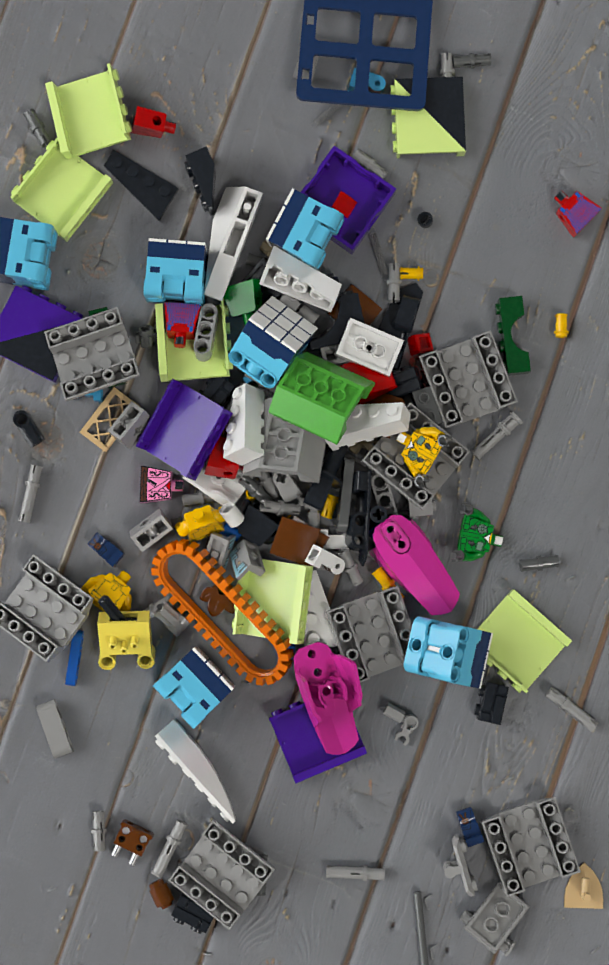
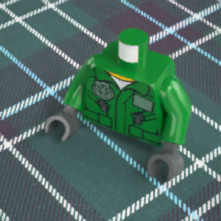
M462 503L466 506L465 511H459L464 516L462 518L457 549L452 550V553H456V559H451L452 562H472L488 553L490 545L502 546L503 536L493 534L494 525H491L490 519L468 503Z

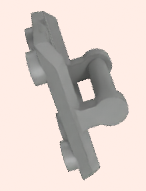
M456 834L452 838V844L457 860L445 861L443 864L444 873L447 878H453L461 874L466 893L472 897L475 896L474 891H477L478 888L474 875H469L463 854L467 852L463 837L459 838L458 834Z

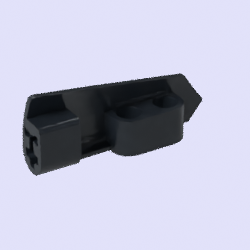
M417 283L400 288V302L395 303L394 295L393 303H390L378 328L380 331L404 340L392 370L398 371L400 368L409 333L413 330L423 296V291Z
M368 469V472L356 471L353 473L351 494L356 495V513L349 516L346 531V545L350 550L359 551L358 560L361 566L365 565L368 555L371 469ZM356 518L360 520V526L357 525L355 521ZM355 536H356V537L359 539V541H360V544H359V545L356 544V542H355V540H354Z

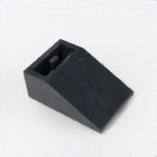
M206 146L185 155L187 161L184 164L189 178H194L192 182L197 195L201 194L200 200L204 211H208L210 216H212L216 170L214 161Z

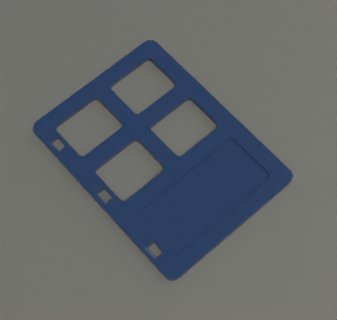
M304 0L296 97L300 101L406 111L423 110L426 102L433 0ZM318 10L359 13L361 15L359 42L351 44L316 40ZM378 14L415 18L417 20L415 48L374 46L372 44L374 16ZM308 16H314L313 25H307ZM315 56L355 59L357 61L355 89L353 91L312 87L313 58ZM372 61L411 64L413 66L411 95L370 93L368 91L370 63ZM303 70L309 71V79H302Z

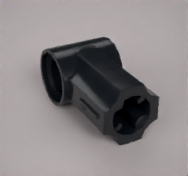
M19 410L14 414L13 422L30 448L45 440L28 412ZM22 414H25L27 416V422L23 425H20L18 423V417Z

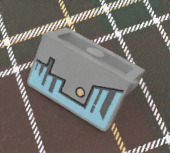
M216 532L211 533L206 549L210 554L206 559L209 561L214 557L218 561L214 566L216 570L220 566L226 570L229 554L235 542V535L232 534L226 537Z
M243 539L230 552L229 557L236 579L240 580L248 571L260 577L266 572L258 546Z

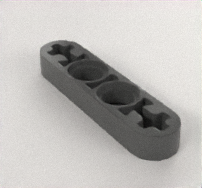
M344 457L342 462V486L339 489L336 531L346 532L348 528L354 458Z

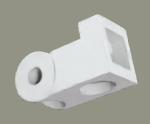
M321 529L322 533L330 537L323 549L340 550L347 547L346 533L342 535H328V529Z
M314 544L305 559L306 563L318 569L322 564L325 570L336 575L342 573L345 568L343 559Z

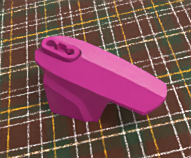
M402 515L389 516L384 522L375 527L373 540L376 547L370 550V555L391 580L393 579L412 594L431 615H442L452 612L457 604L460 593L434 552L431 542L413 519L408 520ZM392 526L393 530L388 533L387 527ZM398 540L404 541L403 547H398Z
M315 642L299 648L294 655V671L309 717L325 752L332 755L344 754L359 741L353 717V711L362 706L361 701L363 697L357 665L345 656L334 654L328 645ZM309 650L312 651V658L308 657ZM317 668L318 674L314 675V670Z

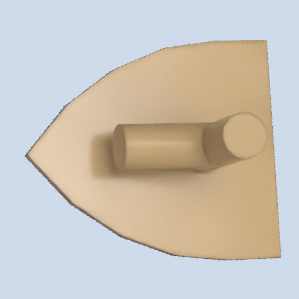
M583 863L579 866L581 872L571 875L565 888L564 908L603 909V892L599 879L593 870Z

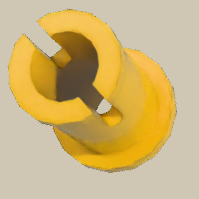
M420 266L418 268L400 267V272H408V274H400V280L417 279L419 281V279H423V268H420Z
M555 314V337L567 338V334H569V331H567L568 314Z
M327 494L328 496L320 516L332 519L339 497Z

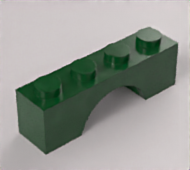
M522 296L499 298L497 304H495V314L499 315L500 322H497V332L501 334L502 341H499L500 353L503 352L504 360L502 361L508 376L528 374L531 372L529 352L518 348L511 336L514 322L524 316Z

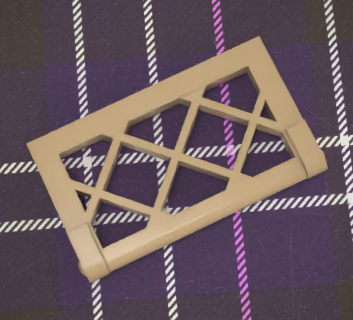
M114 387L80 433L101 448L103 452H107L116 439L109 432L100 434L98 423L109 421L111 427L112 421L118 418H111L110 408L121 406L123 412V406L129 405L132 400ZM115 395L120 398L121 404H109ZM108 408L109 419L98 420L104 409ZM96 423L97 434L91 435L88 430ZM111 435L106 444L101 442L100 436Z

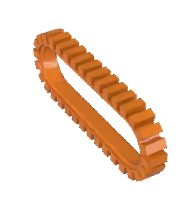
M176 539L163 546L153 558L152 564L155 566L151 568L152 575L159 576L153 580L155 585L163 584L164 586L160 592L164 596H167L169 593L173 595L168 601L172 605L179 602L181 605L177 610L181 614L186 610L189 612L185 619L189 623L195 619L197 623L193 627L198 632L202 628L206 630L202 635L207 641L212 637L214 641L210 645L214 649L220 645L223 649L219 654L223 658L227 654L230 655L231 658L227 663L231 667L237 663L239 667L235 671L239 675L243 672L248 673L245 680L251 683L256 678V685L261 686L265 683L270 685L274 684L277 680L279 681L288 672L293 663L291 658L294 656L293 649H287L291 645L289 637L284 640L281 639L285 632L281 628L276 632L272 629L277 623L273 619L267 623L264 619L268 614L264 610L259 614L256 612L260 607L256 601L249 605L247 601L251 596L247 592L243 596L239 594L243 589L239 583L234 587L230 585L235 579L231 575L224 578L222 575L226 570L222 566L217 570L214 568L218 561L214 557L208 561L206 557L210 553L205 548L200 552L197 551L200 544L195 541L189 544V539H181L180 541ZM182 554L193 560L273 644L278 654L276 667L264 670L252 664L174 582L167 568L168 560L172 555Z

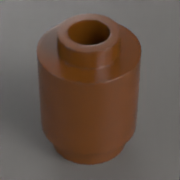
M163 878L149 884V892L157 908L161 907L163 910L172 905L171 901L174 900V897Z

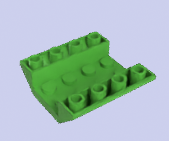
M305 352L295 357L277 385L269 413L337 445L347 430L346 421L361 397L367 398L375 382L316 355Z

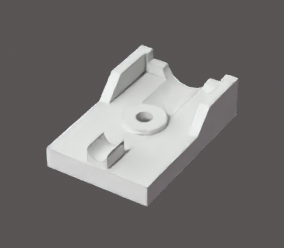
M350 318L334 355L389 377L404 340ZM367 345L372 347L370 351L366 349Z
M209 457L196 481L183 476V479L222 506L227 502H234L236 504L246 490L238 483L240 478L247 483L242 477V470L238 469L235 479L223 477L217 479L216 476L204 474Z

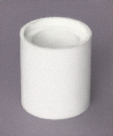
M227 502L219 510V513L231 528L239 526L244 520V515L234 502Z

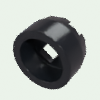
M422 212L418 215V224L422 228H429L432 225L433 217L429 212Z

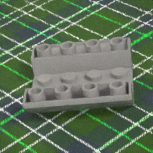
M118 307L44 332L59 373L60 386L65 401L140 376L138 364Z
M491 330L443 350H435L419 356L445 429L496 412L518 402Z
M273 397L264 400V412L261 415V419H264V426L261 428V434L264 435V442L261 443V449H264V456L245 464L242 474L262 477L263 471L298 475L300 481L319 483L326 447L325 439L270 414L269 408Z
M412 403L408 404L406 408L410 412L408 431H406L407 434L412 436L413 432L421 427H436L445 435H450ZM400 433L391 435L390 439L382 436L362 462L421 510L426 507L436 492L470 452L453 437L451 440H446L449 447H442L426 475L423 474V476L428 477L430 480L429 482L422 481L424 486L422 488L415 485V478L410 473L404 462V457L401 455L405 445L396 441Z
M33 554L22 569L26 573L6 602H0V627L44 661L49 662L67 647L88 618L94 598Z
M399 586L368 594L326 611L340 654L356 663L360 683L369 680L371 676L404 665L412 624Z
M555 797L534 800L496 813L481 821L506 897L524 892V888L558 876L565 878L581 872Z
M213 819L202 834L201 839L168 881L230 930L270 878L275 868Z

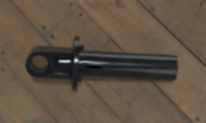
M347 445L341 446L338 450L334 451L329 447L322 464L319 483L313 482L303 503L321 511L330 488H341L342 482L336 477V473L348 450Z

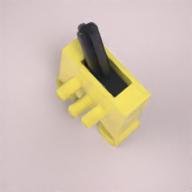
M103 595L98 600L100 606L105 610V612H99L97 622L100 646L99 666L104 670H110L115 667L117 655L138 654L137 663L141 668L149 669L153 667L156 650L152 645L150 611H120L108 596Z

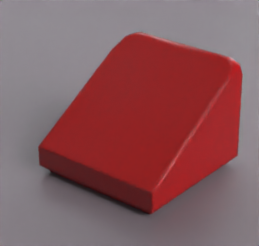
M340 191L332 208L341 212L348 219L357 202L343 191Z
M430 333L416 334L408 337L407 342L411 356L434 351Z

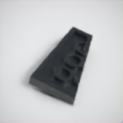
M115 150L112 151L104 164V168L160 221L179 189Z

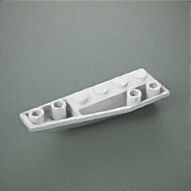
M246 186L227 187L225 189L212 223L204 295L219 301L223 300L261 204L262 192Z
M173 719L155 735L157 738L156 744L162 750L165 748L169 752V759L175 765L178 763L182 767L183 772L195 782V786L208 796V801L222 811L220 814L226 822L231 821L233 824L236 821V816L215 768L201 747L177 719Z

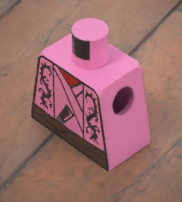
M141 466L140 503L171 500L172 491L183 492L184 480H173V472Z

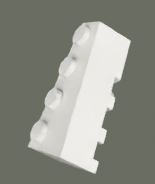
M273 246L259 283L329 312L332 311L342 286L339 282L276 246Z
M247 383L235 388L233 391V403L230 412L233 414L226 429L227 437L223 446V458L241 466L264 456V449H261V443L264 442V435L261 434L264 419H261V415L264 412L265 391Z
M403 402L356 405L346 421L347 430L339 443L336 445L328 440L325 441L334 451L338 450L341 446L347 445L349 447L356 445V442L364 440L368 442L374 440L375 437H387L406 432L409 428L410 412Z
M313 570L304 647L315 642L324 643L328 647L338 646L326 611L330 610L316 570Z

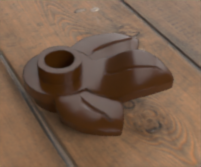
M215 584L214 586L206 587L202 591L200 600L208 602V612L212 617L221 614L224 609L234 614L233 602L224 593H220L219 588Z

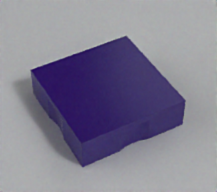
M333 146L318 167L315 176L305 185L301 193L331 208L340 191H343L357 202L349 218L344 217V222L337 236L332 235L330 239L352 255L395 195L396 188L375 173L364 169L355 159L336 146Z

